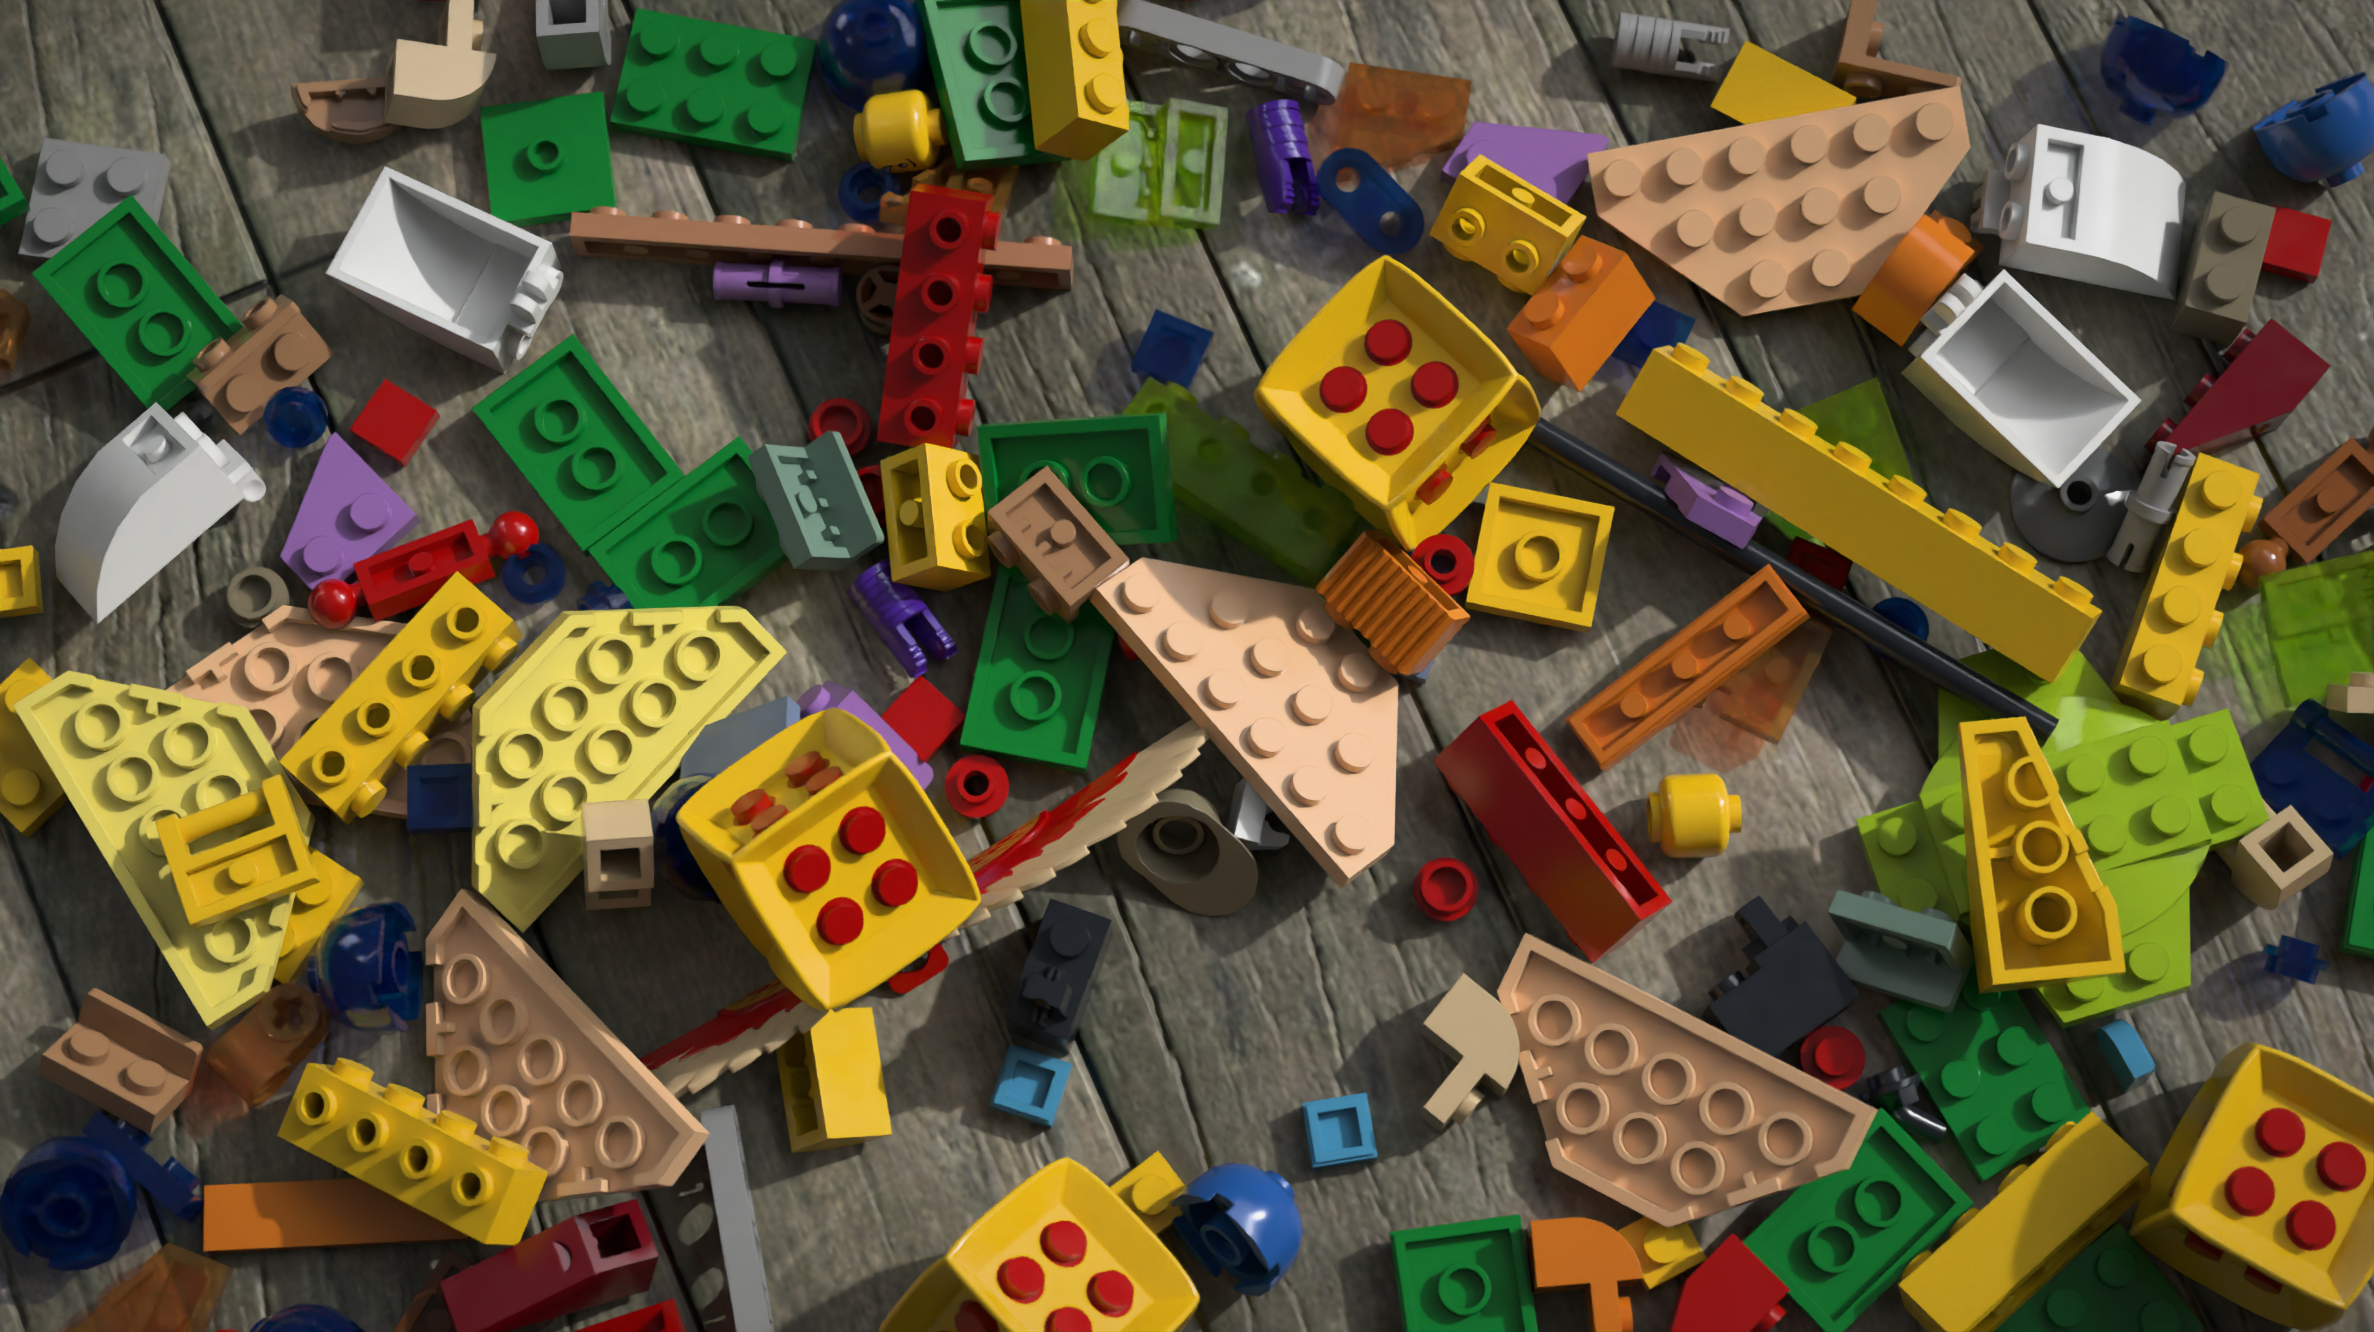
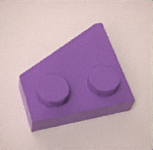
M1475 121L1442 169L1440 179L1453 186L1459 173L1481 154L1555 199L1570 206L1590 176L1587 154L1607 150L1610 139L1599 134Z
M334 432L326 442L280 558L311 591L317 584L328 579H339L348 584H353L358 579L353 563L390 550L421 521L404 501Z
M1665 451L1661 452L1650 472L1653 478L1667 483L1664 489L1665 493L1679 505L1678 509L1687 519L1741 549H1744L1758 531L1769 511L1768 508L1726 482L1724 484Z

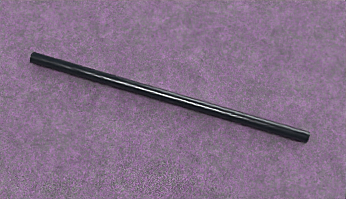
M1541 416L1524 443L1751 577L1767 564H1770L1801 606L1994 719L2026 717L2040 746L2044 747L2059 723L2060 719L1755 541L1750 540L1744 549H1741L1692 522L1678 509L1679 505L1669 498L1664 488Z

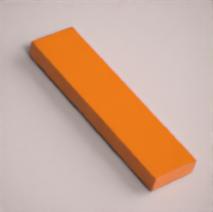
M1767 564L1564 720L1601 770L1606 773L1804 623L1810 616L1770 564Z
M359 1178L204 1185V1252L208 1254L471 1241L470 1236Z

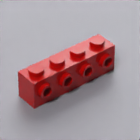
M922 183L917 184L910 190L876 441L913 447L928 443L954 449L960 441V436L970 437L976 401L966 399L969 374L979 375L984 351V338L974 337L977 313L987 314L993 286V276L983 274L986 250L996 251L1002 221L1001 213L992 212L994 195Z
M1513 700L1478 716L1433 760L1446 777L1451 790L1466 802L1485 826L1492 842L1503 849L1525 877L1529 889L1545 902L1565 928L1570 941L1577 948L1581 949L1592 963L1627 943L1673 902Z

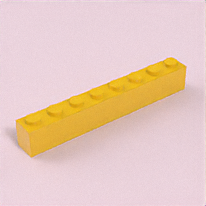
M1677 343L1675 348L1667 345L1652 350L1616 415L2050 684H2053L2063 676L2103 612L2090 603L2094 597L2090 591L2063 576H2060L2056 582L2034 569L2038 561L2029 553L2013 544L2004 542L2001 548L1984 539L1978 535L1982 530V526L1969 516L1951 508L1947 510L1946 514L1940 512L1924 502L1927 493L1908 479L1899 475H1893L1891 480H1888L1869 468L1872 459L1856 447L1839 441L1836 447L1815 435L1818 426L1802 414L1785 408L1781 414L1761 402L1764 393L1750 382L1731 375L1728 381L1707 369L1711 361L1696 349L1683 343Z

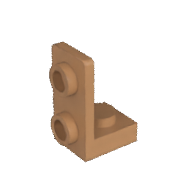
M1851 0L1845 16L1830 84L1844 87L1847 93L1864 99H1874L1879 96L1895 98L1960 86L1961 88L1962 78L1959 76L1876 58L1884 28V23L1873 21L1878 0Z

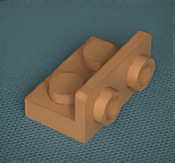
M282 294L274 301L270 296L264 297L250 307L240 319L245 326L226 342L219 337L207 344L192 360L196 368L186 375L238 435L245 432L335 354L300 313L301 310L293 300Z
M1045 466L987 512V532L989 536L986 538V542L992 553L1005 567L1011 568L1013 565H1016L1030 581L1027 589L1036 604L1050 616L1057 612L1067 624H1070L1079 616V607L1092 597L1097 587L1129 566L1130 559L1048 466Z
M93 988L84 996L78 1021L42 1054L37 1074L151 1134L191 1094L203 1047L195 1040L111 995Z

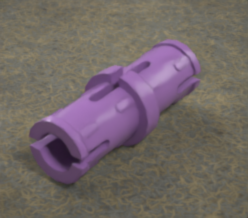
M774 258L771 264L716 261L713 276L714 299L720 301L730 299L769 302L770 308L784 309L786 303L824 304L839 307L843 296L842 267L789 266L786 259ZM752 281L768 283H798L804 284V286H791L784 284H755Z

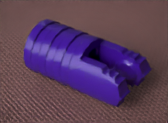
M1280 99L1259 104L1246 112L1245 120L1268 213H1287L1291 206V211H1295V215L1316 216V212L1321 204L1312 158L1308 149V141L1305 136L1299 103L1290 99Z
M890 558L867 569L848 587L846 594L854 602L858 610L863 614L910 678L915 679L927 672L925 654L922 653L921 648L917 646L916 641L908 632L911 629L924 646L930 650V653L934 655V658H938L939 661L942 659L947 660L959 653L954 640L916 590L910 585L892 582Z

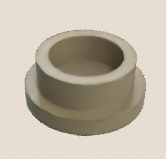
M251 567L242 570L230 580L225 590L224 603L229 616L236 624L245 629L254 630L263 624V618L282 605L289 606L290 597L287 585L276 572L264 567Z

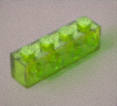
M1149 376L1122 415L1166 412L1174 499L1308 588L1316 590L1315 587L1330 571L1357 533L1359 514L1353 511L1355 507L1353 501L1331 485L1324 484L1320 489L1300 476L1302 473L1301 467L1282 452L1271 450L1267 454L1248 441L1250 439L1249 433L1232 419L1220 415L1215 420L1197 408V399L1179 384L1168 381L1164 386Z

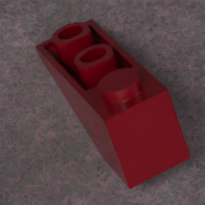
M2272 318L2257 335L2246 328L2222 356L2231 365L2218 380L2207 373L2183 401L2191 408V411L2178 425L2170 418H2167L2144 447L2153 456L2155 446L2159 441L2177 445L2167 466V469L2170 470L2175 456L2179 455L2183 448L2191 452L2195 457L2199 452L2210 455L2275 431L2313 389L2331 365ZM2152 456L2149 458L2147 463L2140 471L2143 475L2147 470V467L2152 459Z
M636 1198L572 1216L439 1282V1289L455 1332H506L649 1291L659 1255Z

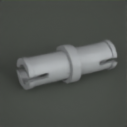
M2157 442L2155 452L2138 490H2131L2125 500L2128 512L2112 547L2106 554L2109 561L2119 566L2122 559L2127 557L2131 545L2134 544V549L2124 568L2128 571L2143 573L2145 571L2147 561L2163 526L2172 524L2177 509L2173 504L2190 467L2196 460V457L2191 452L2183 448L2180 454L2175 456L2172 466L2168 470L2167 466L2177 447L2173 443Z

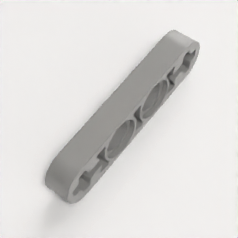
M1119 0L1117 3L1119 40L1125 46L1307 103L1329 106L1333 105L1337 100L1345 71L1338 63L1327 57L1143 0Z
M733 1104L702 1110L701 1125L710 1133L704 1143L736 1332H775L736 1109Z

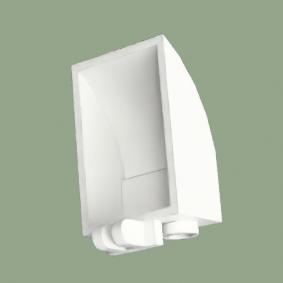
M2037 124L2022 139L2012 144L2007 154L2005 172L1988 169L1984 172L1983 185L1973 193L1972 206L1978 210L1971 216L1970 230L1980 234L1990 233L1999 235L2001 238L1999 265L2176 300L2186 183L2179 172L2164 160L2140 148L2105 137Z
M384 166L326 271L328 276L348 291L404 326L503 374L507 371L513 358L520 360L527 352L535 331L549 305L556 298L563 282L562 266L551 242Z
M2004 269L1985 286L1964 273L1920 319L1928 328L1907 349L1916 358L1901 372L1945 416L1983 448L2020 472L2058 489L2142 401Z
M156 402L99 450L75 482L61 514L55 543L56 578L98 624L243 498L249 502L260 500L266 491L265 483L247 461L224 439L216 445L205 433L203 434L183 411L173 419Z

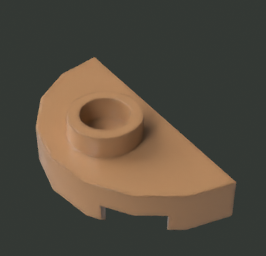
M386 77L291 84V96L300 117L315 132L333 141L365 144L384 139L402 126L383 123Z

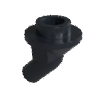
M1899 1065L1865 1078L1870 1090L1858 1095L1861 1102L1875 1109L1882 1107L1904 1131L1931 1145H1937L1941 1141L1946 1131V1123L1911 1105L1919 1101L1916 1090L1922 1079L1920 1073L1907 1076L1903 1065Z

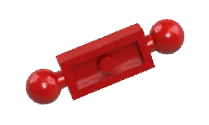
M508 511L495 518L489 528V532L480 536L473 519L358 561L353 563L358 582L348 584L339 579H328L320 582L312 589L308 598L309 614L319 626L330 630H337L351 623L357 616L359 608L367 605L370 608L374 621L377 622L425 604L456 571L473 585L496 577L489 559L499 556L507 561H521L529 557L536 550L539 543L538 527L535 521L527 514L519 511Z

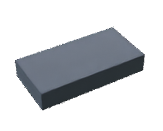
M787 695L705 725L681 758L680 788L690 796L695 794L702 786L733 763L785 728L800 720V705Z

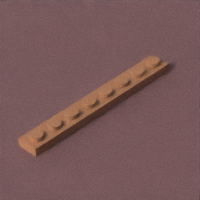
M600 206L591 208L590 213L572 212L569 236L577 255L580 257L715 266L716 261L771 264L774 258L786 259L789 266L842 267L843 275L864 276L870 269L880 265L900 267L905 229H902L900 234L875 233L873 228L855 223L842 224L838 226V230L814 229L810 223L795 219L779 220L775 226L751 224L746 218L735 215L716 216L713 222L689 220L688 216L674 211H657L652 213V217L627 216L625 211L617 208ZM1045 236L1028 237L1024 240V243L998 241L996 251L986 250L983 274L993 276V285L1072 290L1074 268L1072 246H1063L1057 239Z

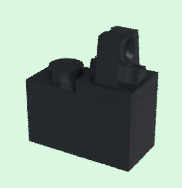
M1759 895L1738 909L1734 914V918L1751 941L1750 944L1742 949L1750 962L1746 968L1750 977L1745 979L1740 971H1736L1712 988L1708 995L1714 1002L1707 1007L1702 1018L1709 1025L1775 1058H1779L1806 1039L1813 1031L1823 1027L1850 1008L1861 994L1806 921L1799 925L1789 915L1780 922Z
M1050 898L1005 1016L1009 1033L1070 1054L1113 936L1111 919Z

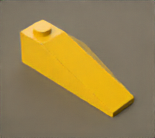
M2026 717L1959 723L1957 726L1970 923L1979 994L2050 987L2125 973L2117 905L2108 887L2103 886L2087 853L2089 847L2080 829L2076 830L2058 793L2059 785Z

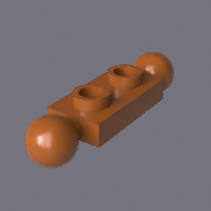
M2374 426L2368 435L2367 450L2351 437L2261 519L2257 526L2270 539L2250 541L2237 552L2243 555L2242 565L2237 576L2243 585L2254 590L2272 588L2279 583L2285 573V559L2287 557L2303 570L2374 504Z

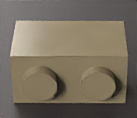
M2216 191L2213 193L2197 220L2169 330L2231 346L2248 321L2276 208Z

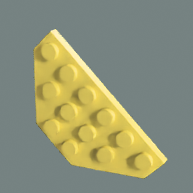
M737 605L563 611L473 705L471 886L515 928L524 933L584 869L581 803L646 798L649 800L681 766V758L704 726L726 718L785 656L787 651L746 609Z
M69 670L14 703V709L206 1026L214 1030L267 997L270 993L296 892L195 930L190 926L156 827V820L174 813L178 818L185 817L262 787V780L281 774L290 791L295 813L308 847L315 816L285 768L279 763V758L247 708L219 702L218 704L185 697L181 693L132 683L130 686L101 680L93 675ZM271 812L190 842L189 851L191 856L275 825Z

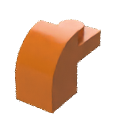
M1934 210L1929 216L1924 214L1889 255L1852 310L1902 347L1924 325L1920 321L1924 314L1974 263L1985 246L1974 239L1970 231L1961 222L1945 217L1937 210Z
M1573 1217L1530 1221L1526 1228L1532 1294L1585 1290L1589 1332H1633L1629 1296L1618 1297L1617 1287L1637 1286L1643 1279V1274L1636 1253L1626 1239L1606 1224L1588 1218Z

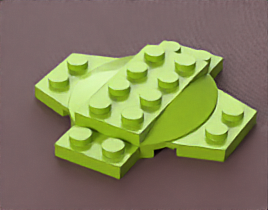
M1995 649L1957 659L2060 719L2044 747L2040 746L2059 785L2058 793L2076 830L2080 829L2089 847L2087 853L2103 886L2108 887L2117 905L2126 972L2119 975L2050 987L2033 988L2034 993L2061 1028L2064 1029L2188 992L2191 986L2189 887L2199 874L2207 852L2237 844L2239 840L2269 820L2229 709L2226 708L2170 725L2169 719L2158 721L2136 708L2122 704L2079 650L2063 676L2053 684H2050ZM1938 686V761L1929 773L1921 793H1919L1918 801L1856 819L1855 827L1878 893L1895 901L1900 908L1920 913L1922 908H1933L1953 917L1958 922V927L1972 936L1957 725L1961 722L1993 720L1994 718Z

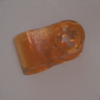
M292 983L277 985L268 991L263 999L238 1024L217 1040L208 1052L205 1062L251 1108L258 1107L279 1091L297 1066L324 1041L331 1029V1010L324 999L301 985ZM293 1005L301 1008L299 1012L305 1019L298 1028L291 1025L292 1020L286 1014Z

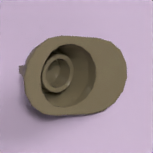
M1185 789L1162 791L1156 794L1159 800L1158 803L1140 815L1126 821L1127 827L1118 832L1116 842L1121 857L1172 902L1191 913L1208 917L1229 915L1245 907L1256 893L1259 873L1254 857L1245 845L1221 824L1214 805L1199 793Z

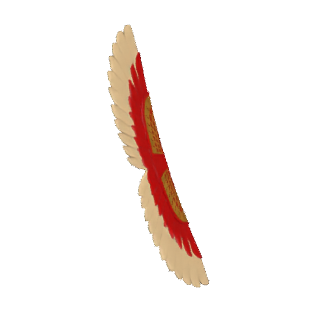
M1191 719L1139 753L1137 751L1133 752L1052 811L1048 812L1045 809L1009 835L967 861L976 880L981 902L957 929L940 942L959 936L960 932L958 929L973 926L990 918L991 915L988 911L999 909L1021 900L1024 897L1021 892L1040 886L1056 877L1055 871L1062 870L1090 854L1088 847L1127 827L1126 821L1140 815L1158 803L1159 800L1156 794L1179 780L1183 776L1180 771L1200 755L1198 749L1210 737L1208 730L1204 727L1200 728ZM940 942L928 950L927 960L921 968L913 972L899 971L887 979V982L896 993H908L945 970L949 958ZM777 978L716 1012L718 1017L644 1055L639 1060L678 1100L689 1091L692 1095L696 1094L728 1069L732 1073L741 1070L760 1057L765 1050L768 1054L788 1041L798 1030L802 1034L807 1032L828 1011H819L811 1008ZM842 1005L832 1010L834 1013H836L845 1005Z

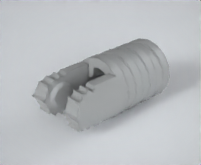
M1620 12L1613 41L1611 67L1721 84L1723 68H1717L1712 63L1699 61L1693 64L1679 62L1677 57L1681 37L1697 39L1699 43L1718 46L1721 43L1728 44L1730 28Z

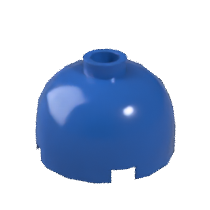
M2365 72L2348 75L2314 89L2316 95L2300 103H2297L2296 99L2265 116L2253 126V130L2258 138L2257 143L2274 169L2289 179L2305 183L2326 179L2330 188L2342 185L2365 171L2360 161L2374 151V85L2370 83Z
M1232 1162L1214 1166L1190 1182L1172 1200L1171 1207L1179 1206L1183 1212L1180 1217L1177 1215L1172 1221L1176 1232L1187 1250L1215 1278L1221 1273L1222 1266L1232 1276L1240 1279L1241 1281L1233 1289L1245 1295L1259 1297L1269 1292L1282 1279L1297 1259L1303 1236L1301 1217L1298 1206L1294 1201L1295 1194L1290 1184L1276 1172L1264 1171L1255 1166Z

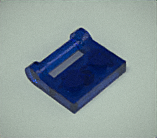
M2308 698L2294 711L2289 724L2249 765L2260 795L2270 808L2278 814L2291 805L2334 853L2333 856L2341 861L2374 826V785L2365 793L2307 753L2303 748L2314 738L2373 780L2374 748L2328 717L2329 710L2313 698Z

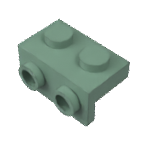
M827 431L805 447L764 444L747 456L756 477L757 491L762 500L767 504L779 532L781 549L790 559L794 569L841 571L883 543V532L839 432Z
M1837 890L1828 914L1845 938L1836 962L1852 984L1943 1012L1952 1011L1975 960L1971 947L1958 927V922L1948 914L1933 908H1922L1920 913L1900 908L1895 901L1877 892L1863 891L1862 895L1859 896Z

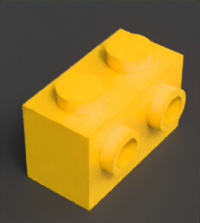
M1479 154L1459 173L1429 235L1442 242L1445 249L1453 256L1464 261H1474L1496 274L1498 280L1505 287L1515 292L1528 293L1533 296L1570 250L1586 216Z
M924 443L881 460L892 582L948 592L991 576L988 544L986 542L988 536L986 533L979 455Z

